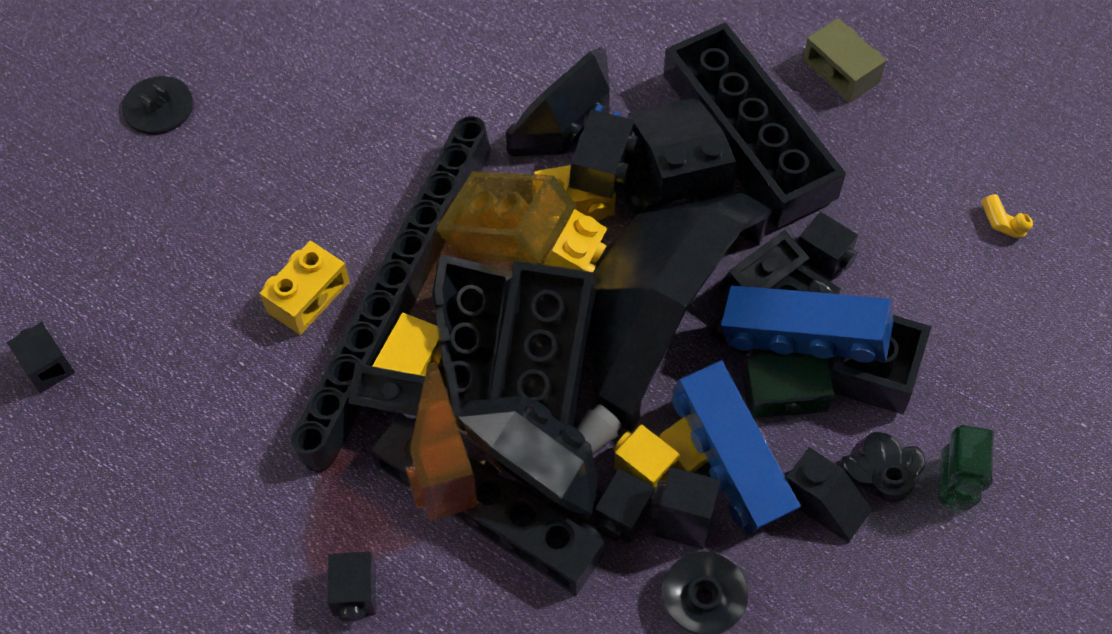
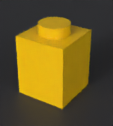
M641 424L633 434L625 433L615 445L614 469L616 471L621 469L656 488L658 480L667 481L670 467H678L680 453Z

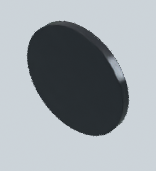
M155 76L138 82L127 92L122 103V112L129 126L140 133L149 135L164 134L175 130L189 118L193 109V97L187 85L169 76Z

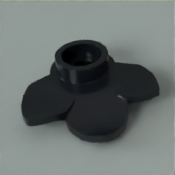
M872 432L866 438L864 454L843 456L842 465L845 472L855 483L874 487L878 496L885 501L899 502L912 492L914 478L923 472L925 458L918 446H908L901 449L897 440L891 435L882 432Z

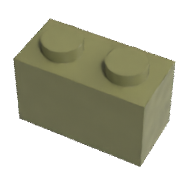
M839 18L807 37L802 59L849 103L880 83L886 60L878 50L868 45L858 36L853 28L848 27Z

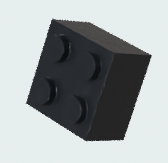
M893 315L894 322L886 361L873 360L865 363L852 358L836 357L826 391L904 415L915 386L932 326Z

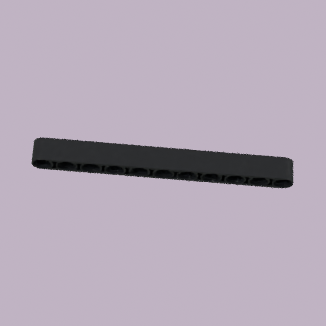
M463 117L454 125L292 433L291 444L304 466L310 471L319 472L326 470L336 460L362 408L360 405L348 403L353 378L349 381H344L349 377H353L356 363L373 366L402 312L409 315L490 155L491 147L485 122L479 117ZM337 409L332 415L326 416L330 411ZM320 443L315 449L308 450L312 445Z

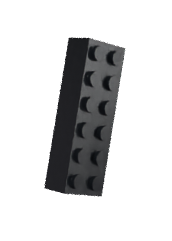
M726 22L665 49L664 78L682 101L697 97L723 130L737 162L738 172L736 174L757 201L775 209L770 215V219L777 228L839 198L846 172Z

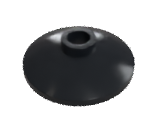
M694 552L677 560L668 570L663 583V602L672 620L686 631L694 634H721L734 627L742 618L748 603V586L741 570L728 558L713 552ZM701 592L708 593L712 601L708 604H702L697 600L696 595Z

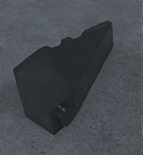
M440 254L438 256L432 295L451 417L457 418L468 401L490 399L513 271Z

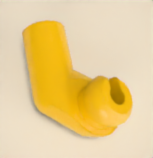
M989 195L981 201L989 223L994 230L1015 239L1025 237L1027 232L1032 229L1033 221L1030 216L1023 213H1018L1015 217L1006 214L998 195Z

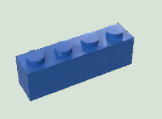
M731 286L721 327L727 345L743 351L763 349L772 350L783 355L791 354L792 352L804 353L824 359L831 358L832 356L845 357L866 363L873 360L886 361L894 319L890 298Z
M721 360L679 379L672 389L673 395L671 399L673 406L681 418H686L692 429L690 433L691 440L696 450L700 454H705L711 466V478L721 480L719 490H724L731 503L729 511L735 524L739 528L743 527L748 536L800 508L801 506L723 361Z

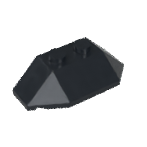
M599 47L582 57L538 96L522 113L516 124H512L506 130V147L509 155L513 157L563 154L572 145H578V138L584 130L591 109L595 110L597 105L600 104L603 106L602 112H610L607 51L604 48Z
M525 396L467 402L454 422L458 428L466 431L469 437L486 453L557 504L580 514L587 520L594 516L595 508L600 500L598 480L591 444L585 440L584 435L578 429L569 425L565 426L552 416L546 406L540 402L531 401Z

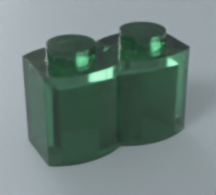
M960 425L951 432L950 443L941 451L938 492L940 503L947 504L949 508L954 510H969L980 503L982 491L991 486L993 479L994 432L992 429Z

